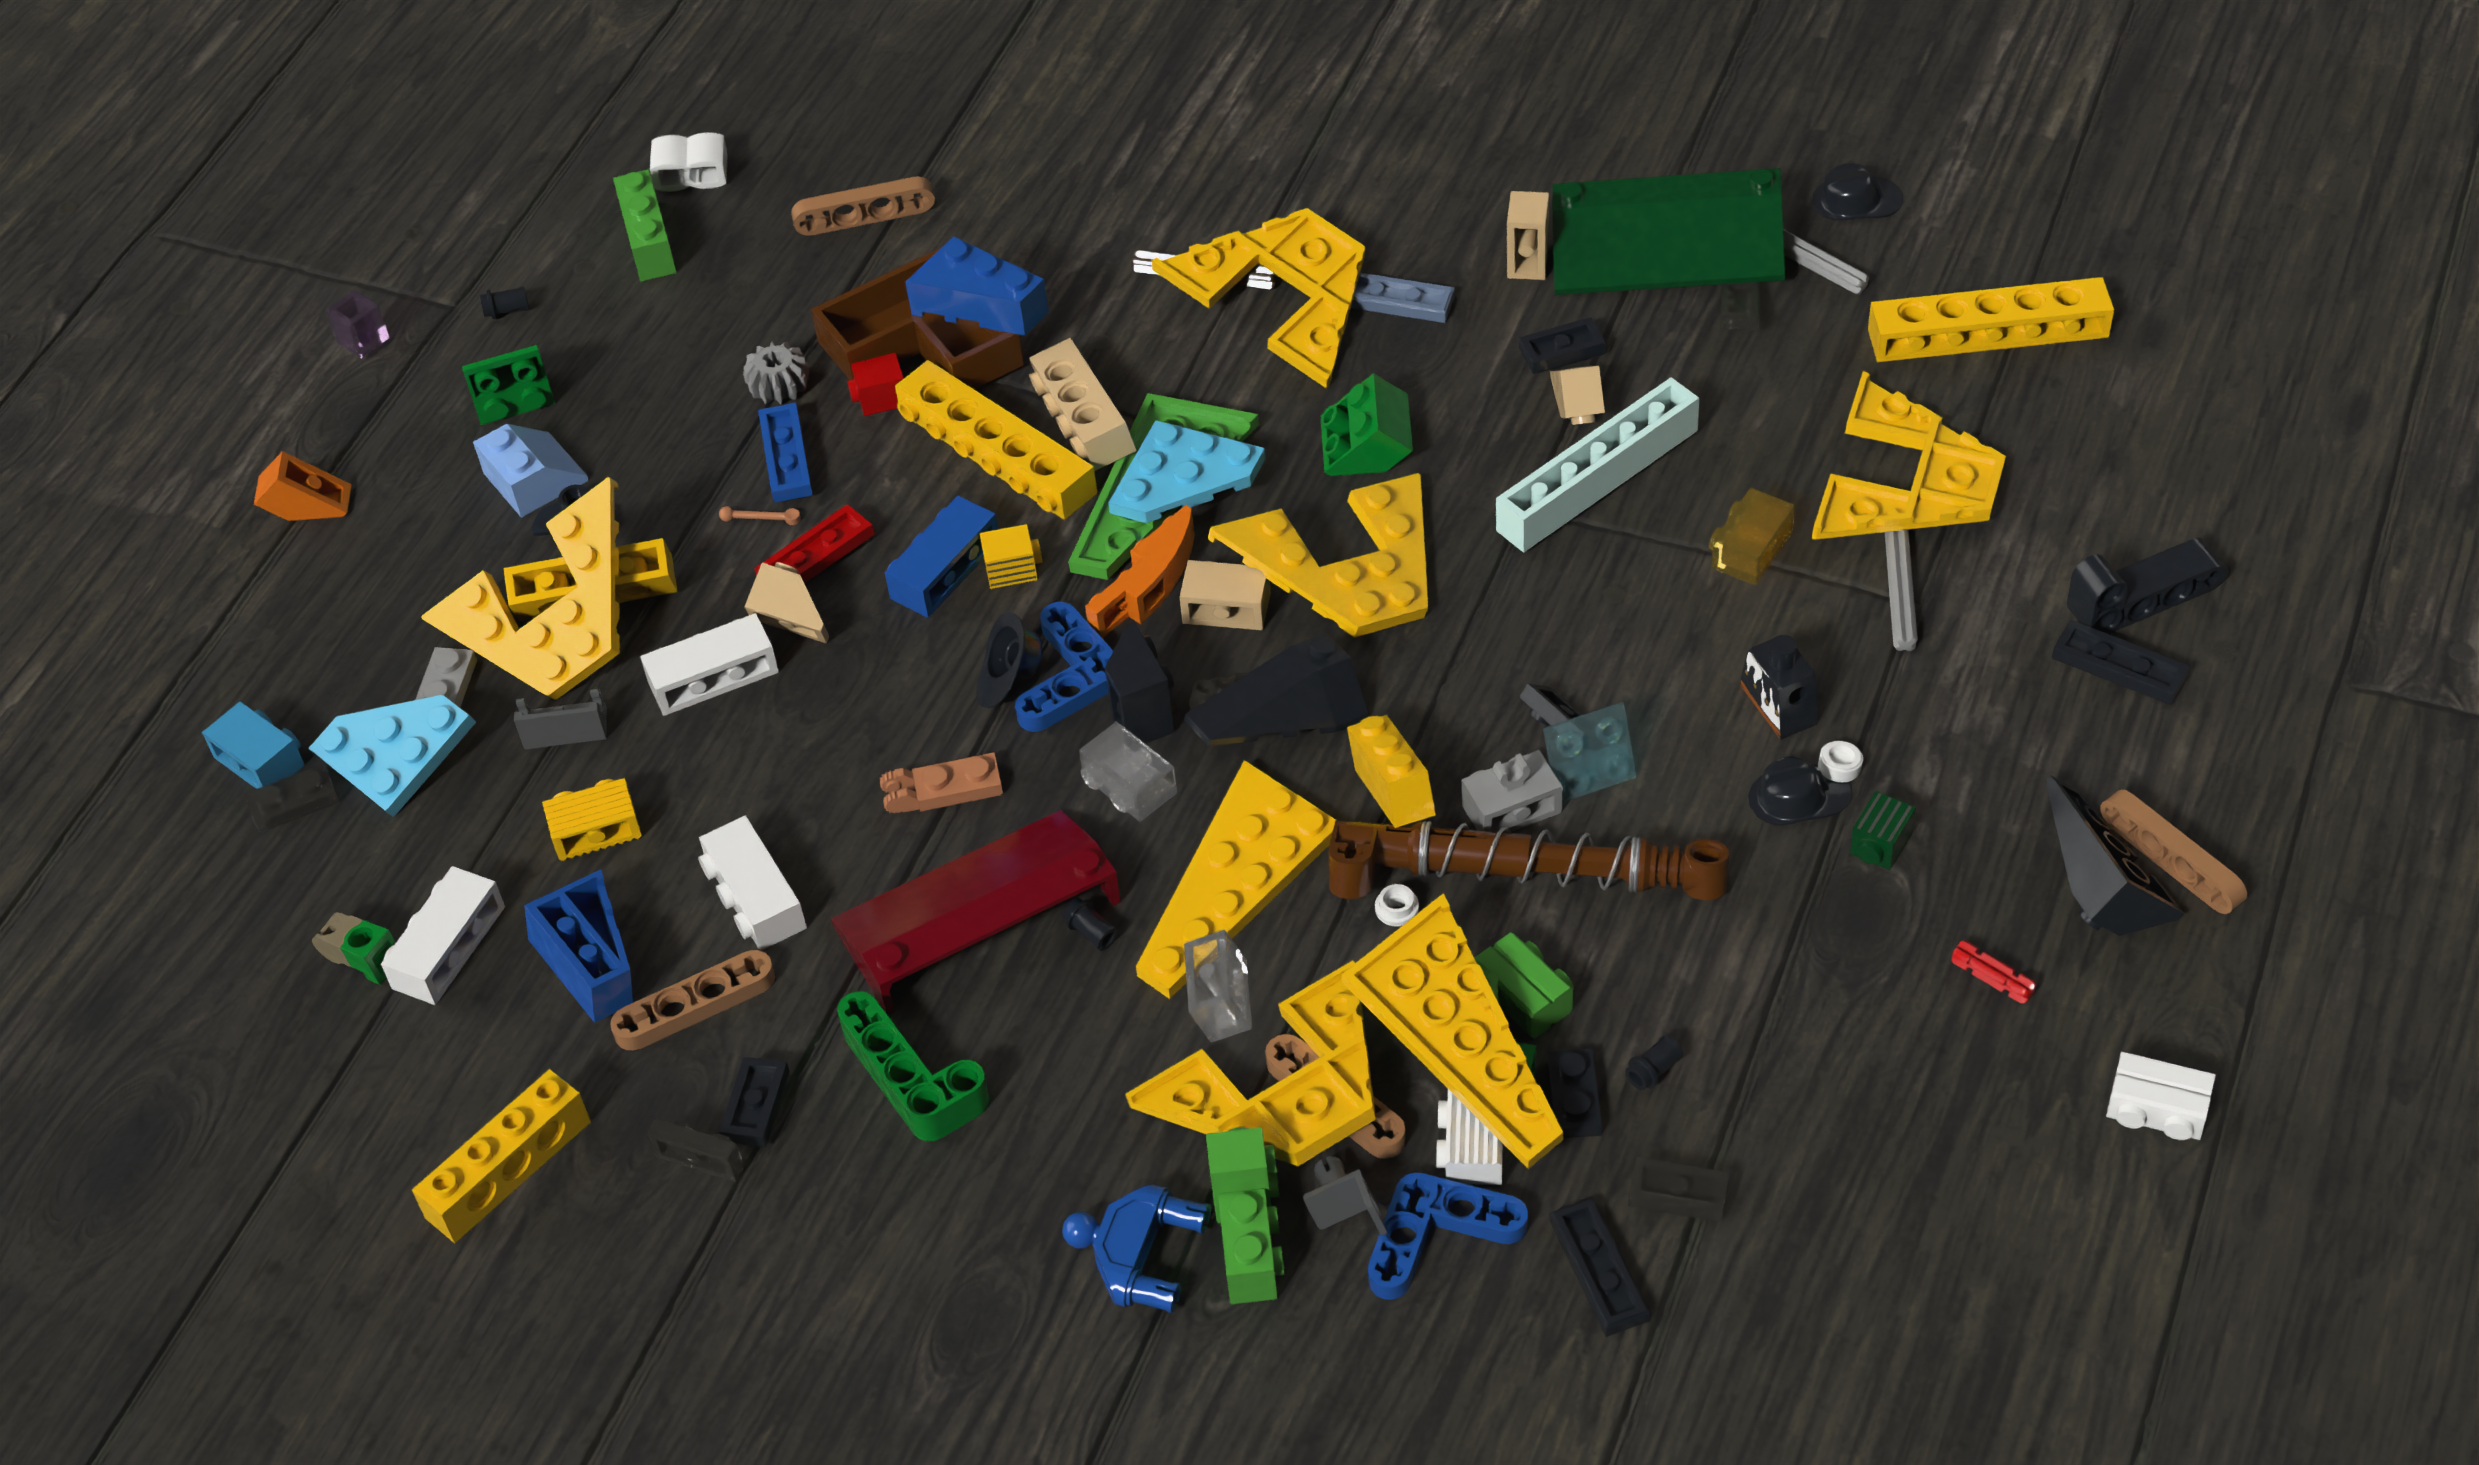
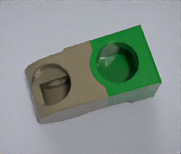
M338 912L330 917L325 926L312 939L314 947L325 958L334 963H343L363 972L367 980L378 985L386 978L381 966L387 950L396 944L388 929L352 915L348 916Z

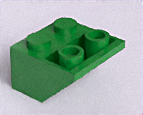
M537 345L462 366L481 425L555 404Z
M1374 373L1362 383L1355 385L1346 396L1336 404L1329 406L1320 416L1324 473L1329 476L1387 472L1413 451L1408 394Z

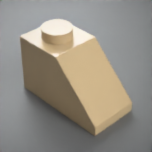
M1599 366L1550 371L1551 382L1561 418H1571L1572 425L1595 422L1594 414L1605 413Z
M779 562L775 566L762 563L745 604L748 614L756 613L761 623L827 644L829 634L800 574H798V570L790 565Z

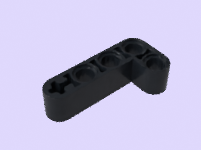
M2201 538L2191 539L2117 571L2111 567L2102 555L2095 554L2081 561L2074 569L2070 582L2067 607L2081 624L2110 634L2216 589L2226 579L2228 568Z

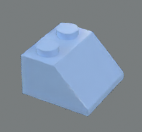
M505 424L473 442L484 475L521 518L558 498L564 488L570 485H582L589 481L585 472L549 432Z

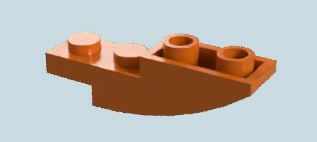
M1185 505L1174 515L1167 517L1162 525L1148 537L1138 541L1130 551L1132 567L1123 571L1117 580L1104 591L1094 595L1085 606L1087 622L1102 639L1128 617L1141 625L1157 610L1178 583L1187 566L1195 537L1192 508Z

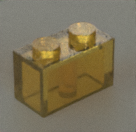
M1750 488L1741 501L1736 500L1733 503L1723 528L1717 527L1711 536L1709 549L1713 551L1712 568L1756 586L1792 533L1795 505Z

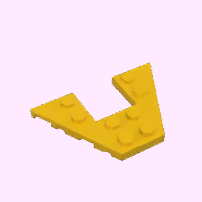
M1305 208L1291 213L1286 218H1275L1263 222L1262 228L1244 234L1238 230L1214 238L1208 244L1190 246L1189 252L1162 261L1156 257L1152 260V270L1209 309L1258 263L1309 296L1310 299L1268 338L1267 349L1327 389L1331 381L1365 257V246L1310 209Z
M1863 371L1847 420L1845 434L1923 450L1911 491L1830 474L1813 527L1812 539L1817 540L1989 521L2006 456L1992 447L1982 445L1977 438L1965 431L1961 435L1957 434L1942 424V417L1920 404L1910 402L1899 391L1891 394L1869 380L1870 374Z
M1419 473L1350 491L1347 502L1380 551L1333 564L1318 566L1282 509L1210 528L1208 539L1212 543L1219 540L1242 555V563L1250 568L1260 570L1266 579L1287 593L1295 591L1312 602L1311 609L1325 618L1334 620L1341 629L1354 638L1425 618L1428 609L1421 476Z
M607 477L546 523L578 586L519 629L492 574L484 570L421 616L422 619L554 700L560 698L620 654L619 634L616 629L619 621V603L615 601V579L619 577V549L615 544L616 536L619 533V522L615 521L614 490L618 489L617 481Z
M1353 960L1278 1004L1281 1016L1318 1055L1319 1058L1247 1100L1205 1051L1201 1049L1127 1092L1125 1095L1129 1106L1137 1111L1204 1134L1227 1132L1236 1127H1246L1249 1129L1262 1127L1264 1146L1274 1145L1275 1159L1296 1166H1300L1376 1120L1362 1002L1342 983V974L1353 966L1355 962Z

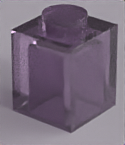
M356 290L351 291L325 310L337 343L360 359L389 338L378 305Z

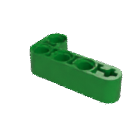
M863 991L852 992L841 999L838 1004L837 1013L846 1043L918 1139L923 1141L941 1139L979 1117L987 1110L990 1096L985 1073L977 1062L960 1060L932 1075L871 994Z

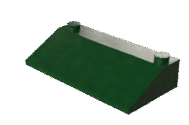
M1780 168L1553 184L1552 221L1555 295L1785 280Z

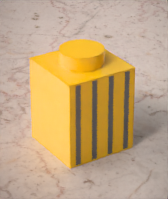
M1027 524L980 533L990 589L1038 580L1035 564L1042 563L1041 550L1038 539L1030 540Z

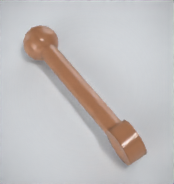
M725 506L719 511V517L726 522L731 521L733 518L785 520L789 525H796L801 520L800 512L795 508L788 509L785 512L739 511Z

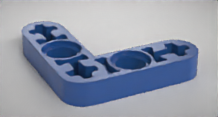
M1054 602L1049 604L1042 610L1040 615L1042 632L1045 638L1071 667L1018 697L1015 702L1017 721L1020 727L1030 732L1045 730L1108 694L1104 672L1113 650L1069 603ZM1060 623H1067L1068 632L1065 633V628ZM1078 642L1092 644V647L1085 652H1076L1071 649ZM1098 661V664L1103 671L1097 672L1095 662ZM1067 686H1076L1081 689L1079 693L1071 697L1059 694V691Z
M1412 1173L1406 1175L1397 1184L1384 1219L1388 1233L1383 1236L1379 1233L1369 1261L1368 1282L1371 1291L1376 1296L1389 1300L1400 1298L1408 1291L1431 1226L1501 1244H1512L1520 1241L1528 1231V1210L1526 1205L1520 1199L1510 1195L1428 1174ZM1417 1191H1422L1425 1197L1419 1198L1415 1208L1416 1215L1410 1213V1197H1414ZM1466 1200L1475 1206V1210L1468 1216L1460 1217L1452 1214L1449 1207L1455 1201ZM1483 1207L1489 1208V1213H1486V1221H1482ZM1506 1214L1514 1215V1220H1511L1508 1226L1500 1224V1220H1503ZM1407 1227L1412 1229L1417 1236L1410 1243L1398 1244L1391 1239L1390 1235L1397 1228ZM1391 1257L1396 1258L1397 1275L1392 1276L1390 1281H1383L1382 1275L1388 1273Z

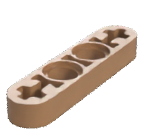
M910 177L800 200L792 208V219L796 231L806 236L817 235L920 214L932 208L935 197L930 181L923 177ZM920 193V197L914 198V194ZM897 196H901L902 201L898 202ZM879 198L891 200L889 204L883 207L872 205ZM843 205L854 207V210L848 214H838L836 212ZM824 211H829L830 216H825ZM813 215V218L806 219L805 216Z
M2121 789L2102 802L2100 806L2102 817L2116 833L2219 913L2228 914L2247 899L2246 887L2234 872L2134 794Z
M750 950L621 1008L613 1015L610 1023L616 1043L625 1050L634 1051L642 1049L764 993L770 989L775 980L771 959L760 950ZM755 968L760 974L752 976L748 971ZM735 976L736 982L739 985L733 987L731 977ZM721 984L725 986L723 993L717 997L707 998L702 995L704 989L709 985ZM680 1002L685 1005L682 1012L678 1015L665 1016L662 1014L664 1007L670 1003ZM652 1013L654 1014L656 1023L653 1024L651 1023L650 1017H648V1015ZM630 1024H635L638 1030L630 1032L626 1027Z
M1290 1034L1278 1035L1271 1039L1265 1051L1268 1071L1278 1081L1296 1072L1297 1067L1301 1069L1319 1058L1308 1044ZM1293 1053L1295 1063L1288 1058L1279 1061L1278 1055L1282 1054L1287 1057ZM1373 1096L1376 1116L1374 1125L1369 1123L1349 1135V1137L1377 1158H1392L1400 1154L1405 1147L1406 1131L1404 1121ZM1377 1130L1383 1134L1393 1131V1138L1390 1139L1387 1136H1383L1377 1139Z

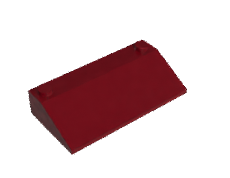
M1059 810L831 918V923L883 1010L889 1015L895 1012L890 988L892 983L1098 884L1113 906L1121 903L1116 871L1101 848L1062 810Z

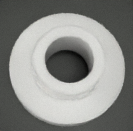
M1392 884L1385 887L1376 898L1375 912L1383 923L1390 926H1403L1418 914L1419 902L1410 888L1401 884Z

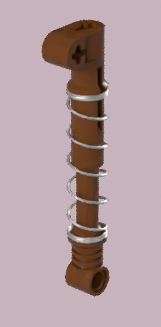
M1336 820L1329 846V890L1339 898L1358 899L1370 893L1373 887L1376 868L1379 866L1409 869L1413 875L1427 876L1429 870L1436 871L1437 876L1440 878L1445 872L1476 874L1480 881L1486 875L1517 877L1521 884L1529 878L1530 872L1557 874L1558 882L1562 887L1566 886L1571 875L1598 877L1599 885L1603 890L1610 886L1613 878L1624 879L1629 885V891H1634L1635 893L1637 891L1644 892L1649 887L1655 888V882L1660 883V888L1665 889L1666 883H1671V889H1677V884H1682V890L1688 896L1705 901L1718 899L1727 890L1729 850L1724 844L1710 839L1693 841L1687 847L1685 846V852H1680V846H1674V851H1669V845H1663V850H1658V844H1652L1648 838L1634 837L1632 839L1631 836H1626L1619 848L1596 846L1594 839L1589 833H1585L1576 845L1555 843L1553 836L1548 830H1543L1537 840L1532 841V835L1511 833L1507 826L1502 827L1498 832L1471 830L1466 823L1461 824L1457 829L1434 828L1431 821L1427 822L1425 820L1424 822L1417 821L1412 826L1403 825L1395 828L1392 824ZM1544 834L1548 835L1550 843L1540 842ZM1586 837L1589 838L1591 846L1582 845ZM1627 840H1630L1631 844L1624 848ZM1561 874H1566L1564 882L1562 881ZM1602 877L1608 878L1605 886Z

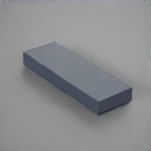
M1360 273L1351 308L1446 323L1455 298V287Z

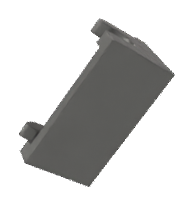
M590 690L593 702L531 710L525 698L516 699L519 712H514V722L524 750L607 739V707L600 690Z

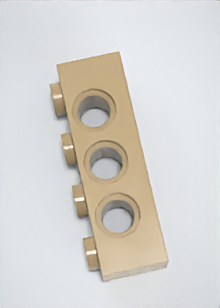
M1071 338L1029 357L1034 369V373L1030 374L1029 378L1035 391L1039 396L1045 393L1042 398L1052 417L1059 415L1056 417V421L1065 438L1073 437L1069 441L1075 454L1082 459L1086 458L1088 463L1094 466V471L1136 451L1126 422Z

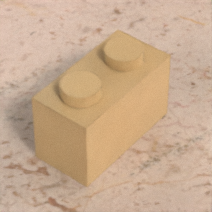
M1511 191L1507 218V278L1545 280L1549 251V193Z
M1188 560L1179 596L1182 623L1263 630L1271 594L1270 581L1265 578L1260 570L1250 568L1247 565Z

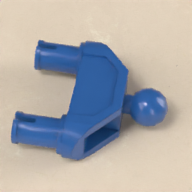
M1151 1184L1143 1186L1108 1205L1101 1225H1098L1095 1218L1087 1212H1075L1069 1215L1063 1223L1062 1234L1066 1242L1074 1248L1085 1249L1093 1245L1097 1268L1115 1305L1128 1307L1133 1306L1134 1303H1139L1174 1313L1176 1305L1173 1303L1178 1304L1181 1284L1142 1275L1143 1269L1160 1227L1170 1224L1204 1234L1206 1225H1203V1223L1207 1225L1209 1223L1211 1205L1172 1196V1191H1169L1167 1187Z

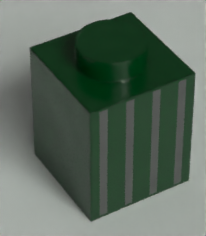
M1875 791L1853 826L1850 854L1859 857L1868 864H1875L1891 870L1913 833L1916 807Z

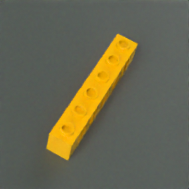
M2099 277L1871 302L1868 332L1877 362L2109 338L2114 308L2104 279Z
M927 360L895 385L898 399L897 407L900 414L907 421H914L926 429L933 438L941 439L952 446L962 457H969L981 465L988 474L998 476L1007 482L1015 492L1019 494L1024 493L1036 501L1044 511L1053 512L1063 520H1066L1097 494L1093 465L931 361Z

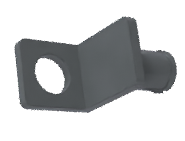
M1329 1156L1326 1157L1330 1167V1171L1327 1172L1322 1159L1318 1161L1314 1172L1321 1187L1303 1196L1304 1202L1317 1227L1323 1230L1368 1210L1380 1235L1387 1234L1388 1232L1377 1203L1360 1170L1346 1175L1343 1162L1337 1157Z

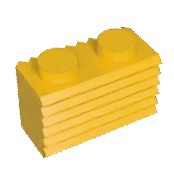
M625 778L618 780L605 779L599 781L594 787L577 792L563 791L552 799L542 801L551 839L561 861H565L567 857L573 859L575 855L589 854L592 850L598 851L600 848L614 847L617 843L623 844L624 841L631 842L633 838L639 839L642 836Z

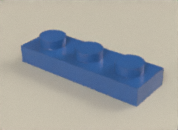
M796 403L759 409L760 426L774 503L812 496Z

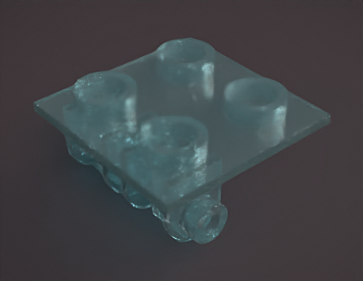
M1623 702L1543 728L1549 766L1562 785V802L1636 778Z

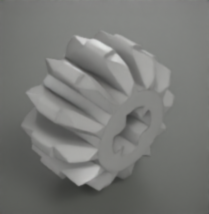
M772 341L769 347L757 346L756 353L747 355L746 365L743 366V375L753 398H761L765 404L772 400H777L781 405L783 399L791 398L796 400L797 392L806 391L810 371L808 363L805 361L799 347L792 348L788 341L780 346H776Z

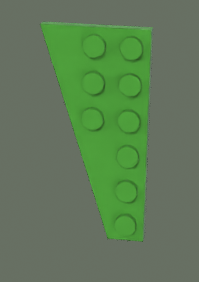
M1147 393L1129 431L1136 451L1115 461L1068 561L1070 572L1108 580L1131 557L1130 551L1136 543L1148 537L1162 525L1167 517L1171 516L1180 507L1161 512L1160 519L1149 523L1113 515L1109 511L1108 503L1155 420L1243 442L1259 426L1258 414Z

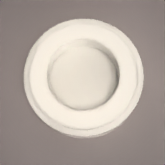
M1829 742L1820 751L1818 768L1823 776L1829 780L1849 782L1859 776L1863 755L1859 748L1849 742Z

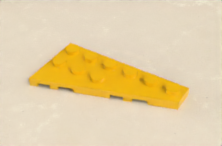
M1244 760L1136 965L1137 977L1171 999L1330 845L1336 819Z
M1444 893L1342 974V983L1528 1169L1563 1141V1131L1540 1085H1537L1527 1065V1059L1520 1045H1517L1509 1029V1023L1480 965H1477L1461 927H1458L1450 911V905Z

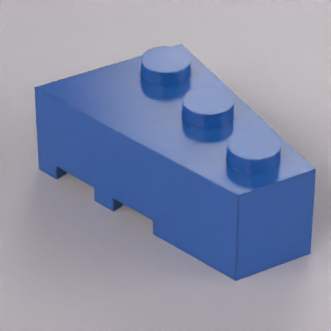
M954 236L905 282L911 315L923 317L925 312L943 315L947 322L957 323L960 318L977 321L980 328L1026 335L1049 313L1043 278Z
M601 869L524 905L529 942L594 1023L633 1003L630 967L619 929H617L613 908L610 899H608Z

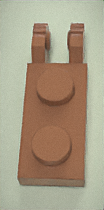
M995 752L912 769V771L904 768L895 769L894 771L890 770V772H885L880 777L882 791L889 792L884 797V808L889 813L892 812L894 814L918 809L921 812L1003 794Z

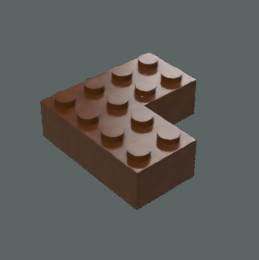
M941 248L811 309L818 343L849 380L854 379L851 363L896 353L900 364L921 354L926 361H931L966 385L976 389L1024 365L1019 334L980 328L979 322L959 318L957 323L945 321V316L925 312L923 317L911 315L905 282Z

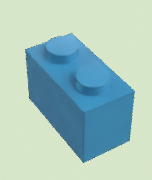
M238 702L202 732L213 757L266 796H269L305 766L298 751L301 745L296 736L286 728L279 730L260 709L253 711L242 702Z

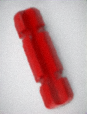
M1962 940L1953 951L1951 959L1955 965L1965 971L1971 968L1973 970L1972 975L2002 993L2008 990V996L2021 1004H2026L2033 996L2037 985L2033 979L2022 973L2019 976L2015 975L2016 969L1985 951L1982 954L1978 953L1980 948L1967 940Z

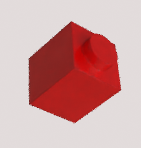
M896 353L851 363L854 379L848 380L847 384L852 403L860 402L864 417L898 408L895 385L904 378Z

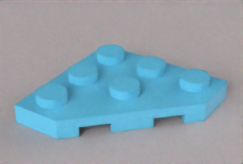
M1155 420L1108 503L1110 514L1149 523L1160 519L1161 512L1178 506L1184 507L1185 505L1190 508L1214 500L1213 494L1232 487L1235 491L1251 487L1266 459L1265 448Z
M438 695L336 716L309 749L394 817L474 726L476 721L447 697Z

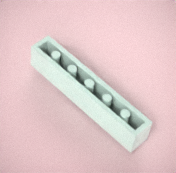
M1672 377L1498 496L1496 498V531L1523 553L1697 432L1699 397Z

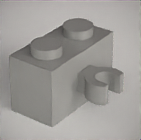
M1540 750L1527 755L1519 753L1506 763L1501 764L1498 761L1494 764L1493 768L1477 771L1469 777L1461 779L1462 807L1477 831L1498 832L1502 827L1507 826L1513 832L1562 813V785Z

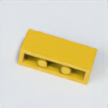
M1387 715L1381 717L1371 716L1363 719L1358 724L1348 726L1347 731L1355 771L1392 825L1397 828L1435 816L1428 771Z

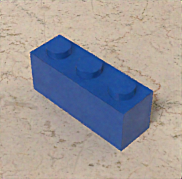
M957 496L946 508L939 511L936 519L913 539L912 544L903 554L889 564L885 571L890 599L929 618L984 559L980 533L998 530L996 514Z

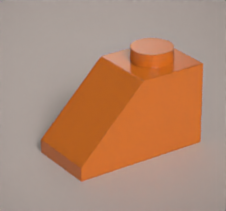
M282 451L259 475L254 505L287 521L343 517L348 510L352 484Z

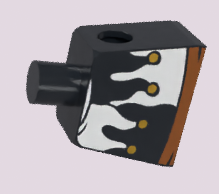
M1787 635L1776 636L1749 649L1740 679V686L1780 740L1815 726L1818 723L1815 672L1796 648V641Z

